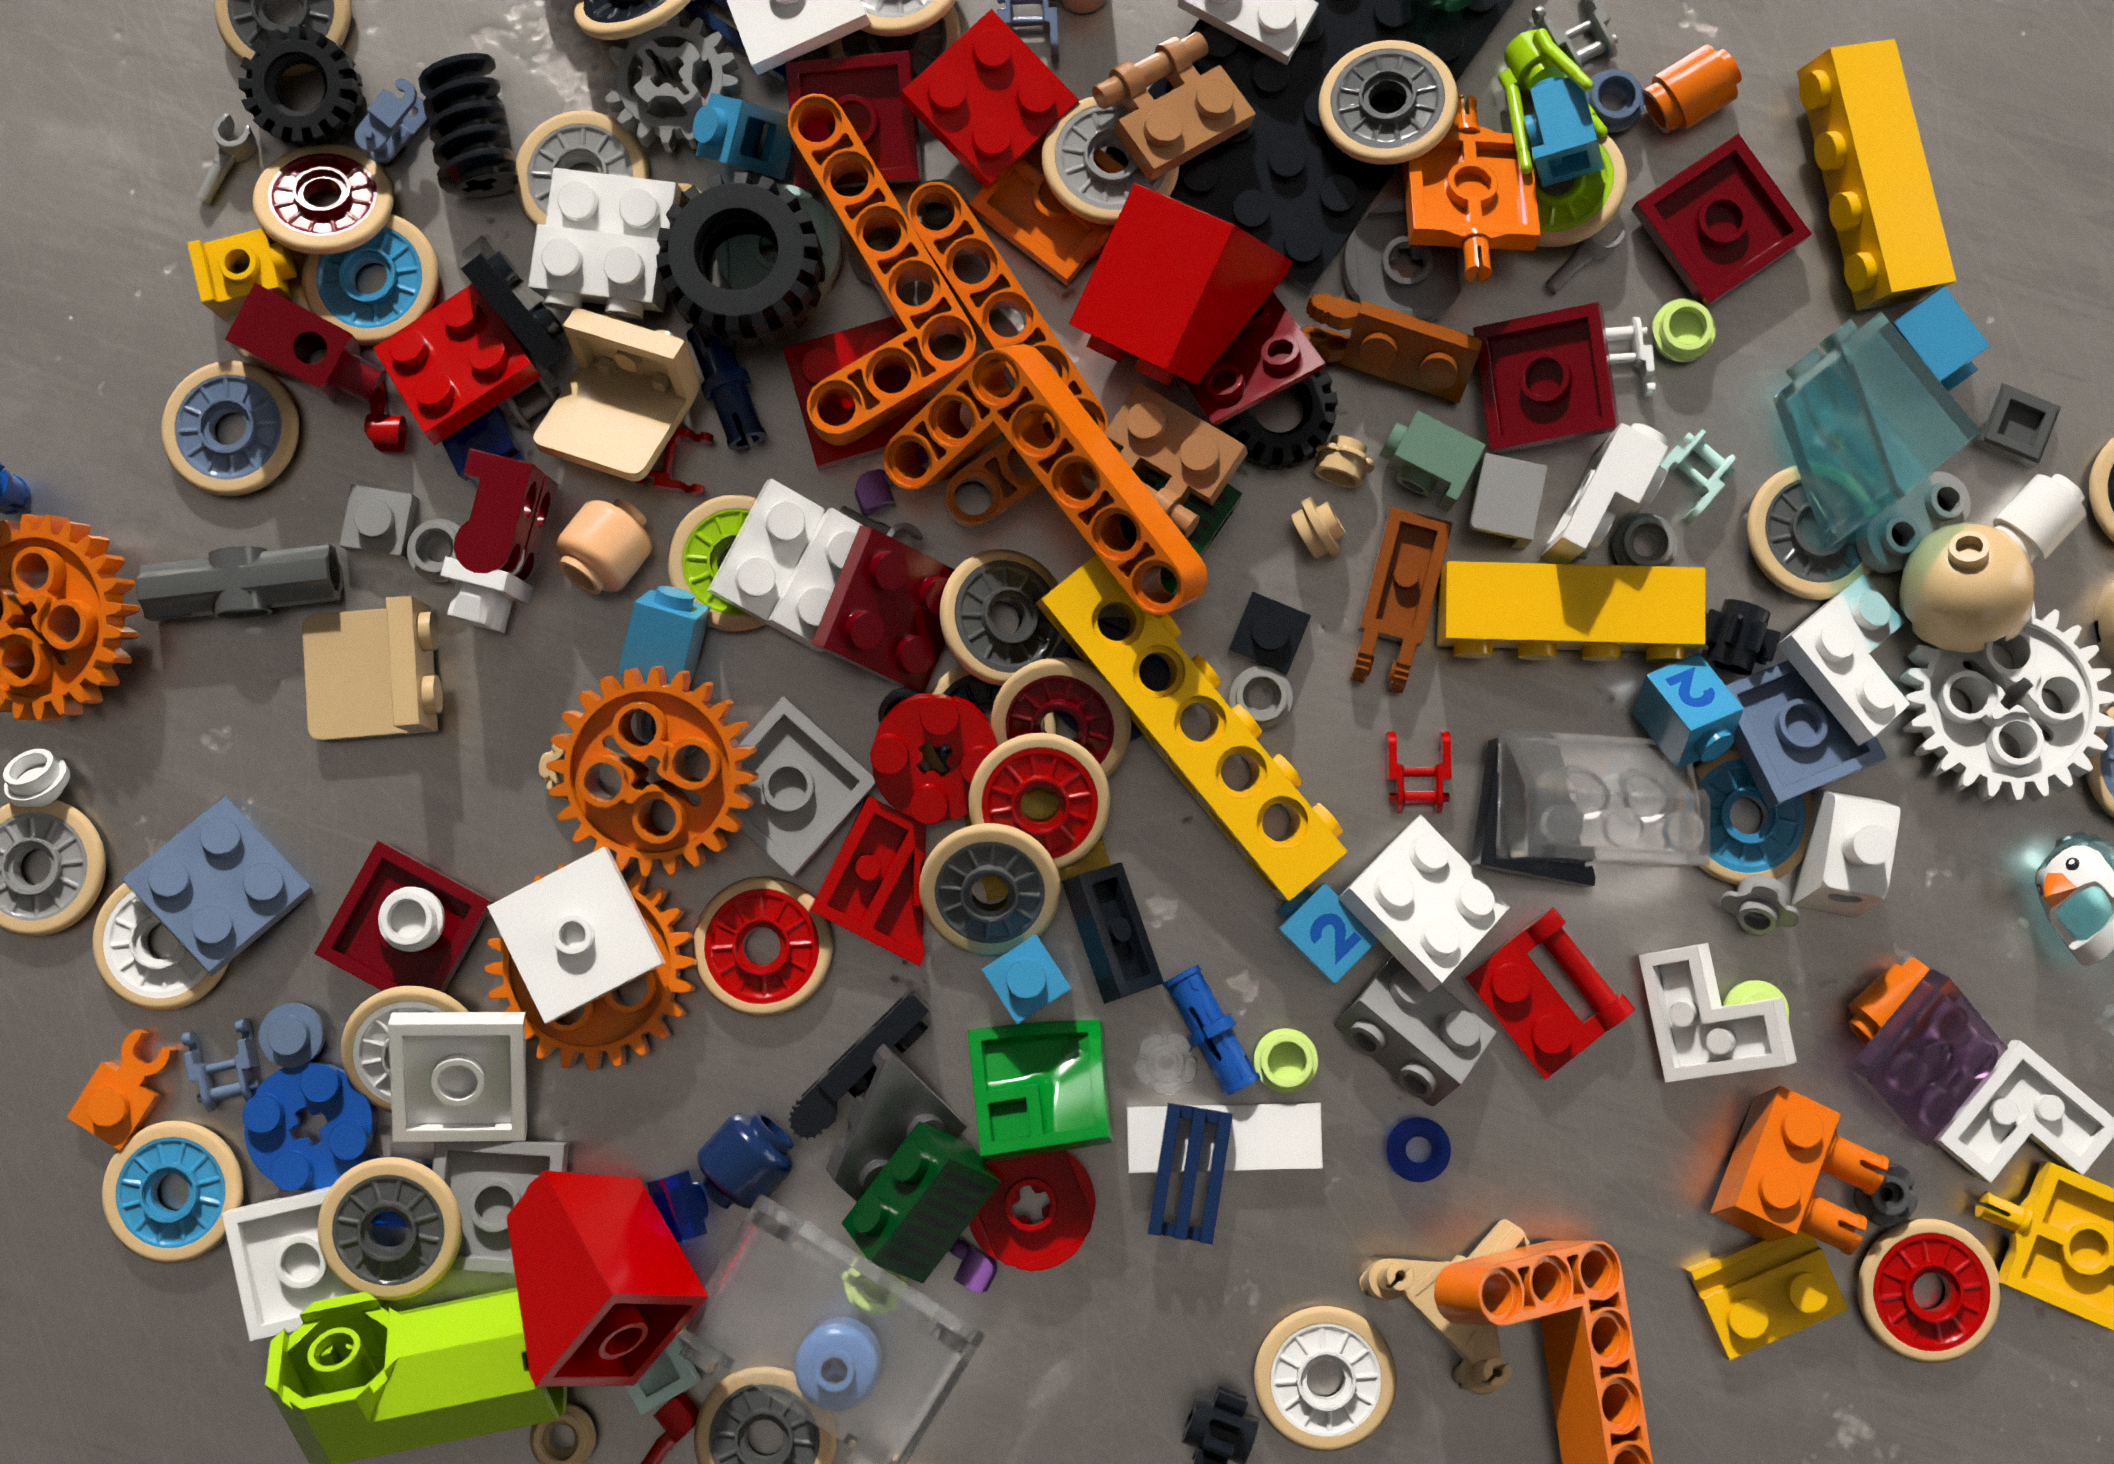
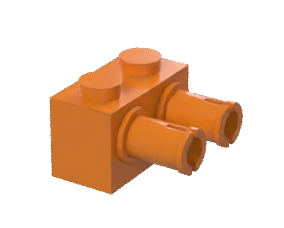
M1780 1085L1753 1098L1710 1214L1768 1242L1796 1235L1799 1230L1850 1256L1856 1251L1863 1239L1862 1236L1855 1234L1854 1231L1856 1229L1862 1232L1866 1231L1867 1218L1815 1195L1814 1185L1821 1170L1861 1189L1868 1195H1873L1885 1178V1176L1876 1173L1877 1169L1887 1171L1889 1159L1887 1156L1876 1154L1838 1136L1836 1126L1841 1113Z

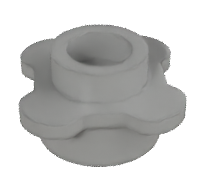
M1753 875L1746 877L1740 882L1737 892L1727 891L1722 895L1721 907L1725 911L1733 913L1737 917L1743 931L1750 935L1764 936L1779 926L1794 927L1798 924L1800 917L1798 909L1789 906L1790 892L1788 888L1779 880L1769 876Z

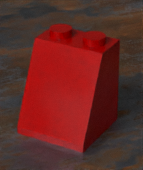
M1134 182L1068 324L1090 334L1091 336L1086 347L1120 363L1125 352L1138 357L1139 359L1134 370L1169 386L1173 376L1176 375L1197 385L1288 273L1293 261L1234 224Z
M543 1170L528 1185L525 1194L506 1216L529 1374L535 1387L634 1386L709 1298L704 1286L640 1178Z

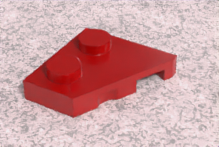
M867 796L809 910L920 967L924 959L923 909L920 902L919 882L924 866V857L926 856V825Z

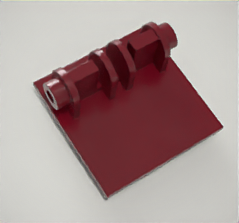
M1272 291L1197 385L1176 375L1173 376V379L1181 392L1188 389L1209 422L1215 427L1326 368V363Z

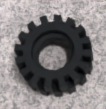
M288 26L289 32L285 33L278 28L267 32L270 40L265 43L257 39L251 46L256 53L251 60L244 56L240 66L247 70L246 78H238L239 89L246 94V99L241 101L245 110L255 117L253 121L260 128L270 133V135L299 147H303L304 144L311 146L324 144L323 140L328 138L336 141L344 136L340 130L346 124L350 127L354 125L357 120L352 115L355 106L362 108L363 97L358 94V87L363 86L361 75L355 71L354 66L356 64L350 55L322 33L313 29L310 32L305 31L300 26ZM297 64H309L316 67L324 79L325 89L323 97L310 110L301 112L290 110L280 98L279 81L288 68Z
M1318 371L1286 388L1298 396L1303 406L1302 420L1292 430L1273 432L1266 429L1257 420L1254 406L1224 421L1223 431L1246 446L1247 456L1249 457L1247 462L1256 467L1259 462L1269 464L1268 470H1279L1281 465H1289L1290 469L1298 467L1304 459L1308 458L1311 460L1317 452L1315 450L1318 444L1322 445L1327 441L1335 424L1337 416L1335 408L1338 399L1337 392H1332L1331 390L1333 381L1328 372L1322 375Z

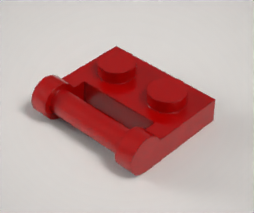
M1554 907L1538 916L1461 977L1543 1080L1548 1079L1635 1010L1623 993L1616 995L1568 936L1562 928L1566 922ZM1541 942L1596 1010L1584 1021H1580L1527 954Z

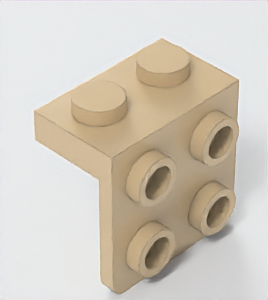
M575 307L563 324V328L576 358L578 368L535 431L534 441L538 450L543 453L630 481L642 480L650 472L702 389L686 341L666 330L653 331L627 323L612 314L604 313L600 315Z
M412 595L387 597L386 608L313 614L303 621L302 635L307 726L311 737L320 741L438 732L437 714L442 711L443 694L440 679L434 672L433 650L438 649L439 629L436 615L434 612H431L430 606Z

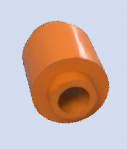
M1704 45L1653 76L1652 85L1642 91L1645 96V107L1654 123L1664 133L1668 134L1676 128L1685 131L1736 100L1738 97L1736 84L1741 82L1742 78L1738 65L1726 50L1721 49L1717 52L1710 45Z
M1911 957L1903 965L1894 963L1848 1004V1008L1854 1017L1848 1022V1025L1853 1033L1871 1050L1878 1051L1881 1047H1884L1888 1051L1895 1053L1942 1011L1940 1003L1949 994L1941 980L1926 965Z

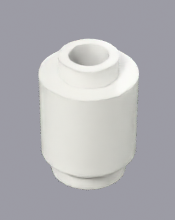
M2037 474L1997 515L1993 523L1995 528L2006 532L2027 553L2030 564L2034 561L2043 562L2086 517V510L2081 504L2085 496L2076 484L2060 474H2054L2051 478Z

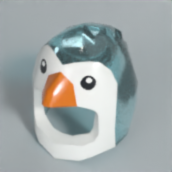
M2083 831L2056 840L2055 848L2037 869L2036 887L2047 920L2080 965L2088 967L2103 961L2114 953V843L2101 839L2098 835H2088Z

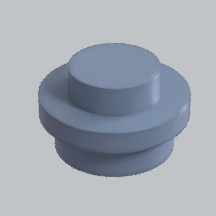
M287 1003L275 1007L265 1016L259 1029V1044L263 1054L272 1063L286 1068L299 1067L313 1061L321 1052L325 1042V1027L321 1017L312 1008L299 1003Z

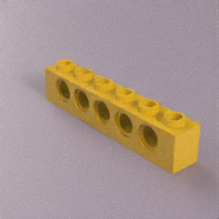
M1097 554L1093 555L1035 603L1083 662L1094 666L1117 693L1120 700L1129 710L1130 720L1277 899L1289 902L1348 852L1337 839L1343 833V829L1333 815L1320 803L1312 808L1297 790L1303 784V781L1293 766L1280 754L1271 758L1257 741V738L1263 732L1253 717L1239 704L1231 709L1217 692L1216 688L1222 682L1213 668L1199 654L1190 659L1175 639L1181 635V631L1169 614L1152 615L1139 608ZM1114 605L1120 607L1129 618V631L1121 641L1110 640L1099 630L1098 616L1104 606ZM1148 655L1161 657L1169 666V681L1160 691L1148 689L1140 679L1139 667L1142 660ZM1191 704L1201 706L1206 710L1210 718V729L1207 735L1199 741H1193L1186 737L1180 726L1181 715ZM1232 754L1241 755L1250 766L1249 781L1238 791L1228 788L1221 776L1222 765ZM1278 803L1288 811L1291 823L1288 832L1282 838L1272 840L1264 832L1262 819L1265 811L1270 806Z

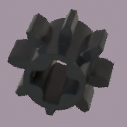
M1725 599L1720 612L1709 609V612L1706 613L1705 644L1709 647L1705 661L1717 669L1738 675H1751L1755 663L1766 665L1767 661L1772 662L1781 632L1767 628L1771 613L1758 605L1736 599Z
M1217 1386L1213 1400L1196 1395L1181 1437V1443L1195 1447L1192 1456L1193 1464H1227L1228 1460L1237 1464L1246 1463L1256 1438L1260 1420L1259 1417L1245 1413L1249 1403L1246 1400L1247 1396Z

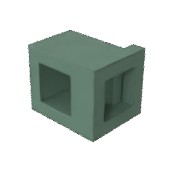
M1417 410L1408 427L1396 422L1379 456L1390 461L1387 468L1398 473L1396 480L1406 488L1429 496L1432 490L1442 495L1437 507L1449 512L1457 502L1486 444Z

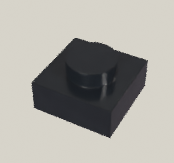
M1252 591L1227 653L1259 666L1274 668L1286 676L1311 615Z

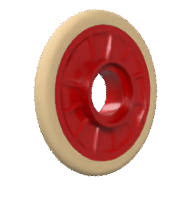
M1025 734L1002 743L986 756L980 764L970 786L969 815L972 825L985 823L1002 824L1029 834L1047 850L1056 868L1060 869L1078 861L1098 842L1109 818L1110 790L1100 764L1080 744L1056 734ZM1036 786L1048 787L1058 797L1056 810L1052 815L1042 819L1029 817L1021 808L1023 795L1027 790Z
M770 876L742 879L718 892L702 911L697 921L693 938V958L697 959L695 968L707 991L728 1009L753 1017L781 1015L794 1010L810 999L823 983L828 973L833 953L832 932L828 920L809 910L814 898L800 886L790 881ZM758 928L771 929L780 940L781 948L779 955L768 965L753 963L745 952L747 937Z
M1917 1219L1891 1228L1871 1246L1859 1272L1858 1300L1867 1326L1887 1349L1914 1362L1937 1364L1950 1362L1969 1354L1987 1338L1995 1325L2000 1311L2001 1283H1999V1273L1991 1255L1971 1233L1946 1221ZM1933 1272L1939 1275L1944 1282L1946 1289L1945 1297L1940 1305L1926 1310L1921 1308L1915 1301L1913 1289L1919 1277Z

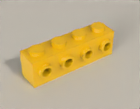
M1889 39L1827 49L1796 72L1799 80L1800 101L1804 108H1806L1814 140V157L1822 171L1830 203L1829 216L1832 225L1837 231L1845 263L1844 276L1848 287L1852 291L1856 311L1921 300L1941 286L1947 287L1957 282L1896 40Z
M1447 561L1441 567L1438 579L1437 647H1454L1455 657L1488 658L1493 656V648H1518V658L1548 660L1557 658V649L1582 650V660L1617 661L1621 660V651L1646 652V661L1675 663L1685 659V653H1691L1706 644L1705 567Z

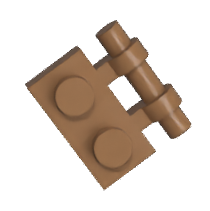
M1195 32L1183 39L1172 37L1158 44L1155 47V54L1136 64L1126 61L1111 69L1109 78L1092 88L1094 100L1101 109L1105 110L1121 102L1129 113L1118 119L1114 133L1149 182L1251 126L1256 115L1253 108L1221 65L1202 75H1199L1192 63L1206 56L1209 52L1207 41L1199 32ZM1166 77L1174 90L1154 100L1146 87Z
M1140 382L1137 383L1104 432L1114 447L1121 451V456L1136 475L1144 464L1169 479L1166 486L1159 491L1144 482L1142 483L1185 538H1188L1193 533L1200 519V516L1183 507L1189 495L1192 493L1213 506L1248 454L1244 444ZM1084 463L1081 475L1096 483V476L1093 470Z

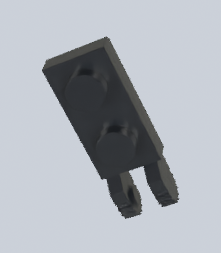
M909 989L802 1093L800 1100L796 1099V1104L792 1105L793 1111H790L791 1117L788 1119L791 1122L789 1128L794 1130L793 1134H798L800 1139L801 1137H806L807 1140L810 1137L815 1139L817 1134L821 1135L823 1128L828 1129L836 1121L837 1101L847 1091L856 1099L857 1096L859 1097L869 1088L877 1070L872 1059L876 1050L883 1043L889 1049L895 1046L902 1054L929 1028V1025L922 1019L930 1011L929 1004L914 989L912 991Z

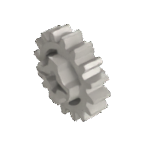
M677 13L668 20L667 26H657L641 35L626 38L629 43L626 50L619 47H610L608 51L618 69H608L602 72V78L606 86L614 90L605 96L606 102L611 112H621L617 121L624 131H633L638 127L637 137L641 145L648 147L658 136L661 138L667 153H673L676 141L679 138H685L692 150L697 149L699 142L693 135V121L698 110L708 105L710 94L714 93L723 96L741 94L738 78L730 75L739 69L733 53H723L727 46L719 31L706 38L707 30L703 19L696 17L688 28H684ZM640 65L642 68V79L633 87L636 92L633 94V78ZM712 69V85L707 98L704 99L701 96L702 85L710 79L708 72ZM657 70H660L667 78L671 77L677 83L682 81L687 95H684L677 87L673 88L667 82L662 84L663 82ZM665 117H679L674 119H664Z

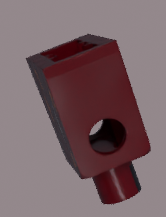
M254 283L225 338V341L244 360L262 367L270 373L330 402H334L339 392L343 390L370 404L380 390L386 376L385 369L359 356L362 347L351 333L257 283ZM320 349L327 350L325 357L320 362L315 364L308 363L310 356L315 351Z

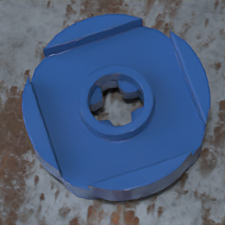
M313 1061L295 1063L279 1069L270 1075L259 1086L255 1095L247 1101L242 1114L245 1124V1142L252 1161L265 1177L272 1180L277 1187L288 1191H313L331 1187L349 1169L368 1160L370 1156L368 1153L373 1145L374 1134L378 1133L379 1126L378 1108L369 1102L366 1095L359 1093L353 1087L344 1069H340L333 1064ZM305 1109L312 1116L323 1114L326 1117L327 1124L319 1130L322 1140L315 1145L309 1137L301 1138L297 1132V1127L301 1124L300 1114Z

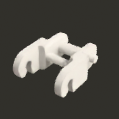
M1632 317L1628 327L1606 328L1607 341H1631L1632 353L1610 354V363L1633 362V366L1639 368L1643 396H1654L1656 387L1655 383L1651 382V377L1655 372L1653 346L1644 345L1643 337L1648 335L1647 327H1642L1639 317Z

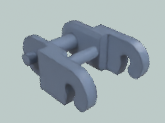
M997 0L998 3H1005V9H997V15L1011 29L1012 27L1043 26V31L1050 33L1051 60H1059L1057 7H1049L1048 1L1056 0ZM1042 4L1043 16L1012 17V5Z
M402 78L396 80L395 86L399 91L404 92V96L397 98L394 93L383 89L368 107L367 111L369 113L355 131L356 143L361 149L366 151L371 160L379 164L390 162L403 146L408 147L429 121L424 112V100L417 96L415 87L409 81ZM414 108L418 110V113L411 115L409 111Z
M246 1018L235 1021L236 1032L242 1034V1039L237 1041L239 1054L231 1060L205 1064L200 1041L196 1033L190 1031L182 1034L183 1045L189 1046V1052L183 1055L188 1081H198L200 1093L197 1094L198 1103H203L207 1112H214L217 1108V1101L243 1095L247 1102L255 1095L256 1090L260 1086L259 1081L254 1080L252 1068L260 1067L253 1030ZM236 1068L239 1082L215 1088L212 1074Z

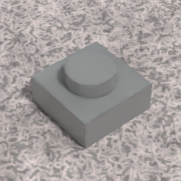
M351 484L339 546L350 551L407 560V545L413 533L419 498L409 493Z

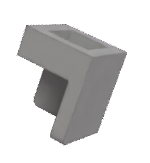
M1485 453L1475 465L1471 490H1475L1476 493L1470 518V528L1475 531L1512 538L1511 547L1524 550L1534 539L1548 466Z

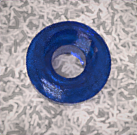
M1410 1117L1400 1121L1392 1128L1386 1140L1385 1153L1390 1167L1400 1177L1412 1182H1426L1439 1176L1447 1167L1451 1156V1144L1448 1135L1438 1123L1424 1117ZM1414 1137H1423L1428 1143V1154L1420 1161H1412L1406 1154V1145Z

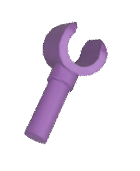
M921 446L918 448L917 453L918 460L922 465L928 461V454ZM885 469L868 471L862 474L857 481L854 495L863 515L877 513L895 503L888 486L893 484V482L889 479Z
M958 1238L949 1249L952 1255L962 1260L953 1279L973 1292H987L997 1273L996 1260L986 1252L969 1246L964 1240L962 1241Z

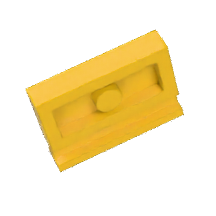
M1799 1230L1796 1235L1771 1242L1760 1237L1685 1269L1696 1289L1697 1298L1723 1357L1728 1360L1737 1358L1849 1310L1822 1248H1819L1814 1237Z

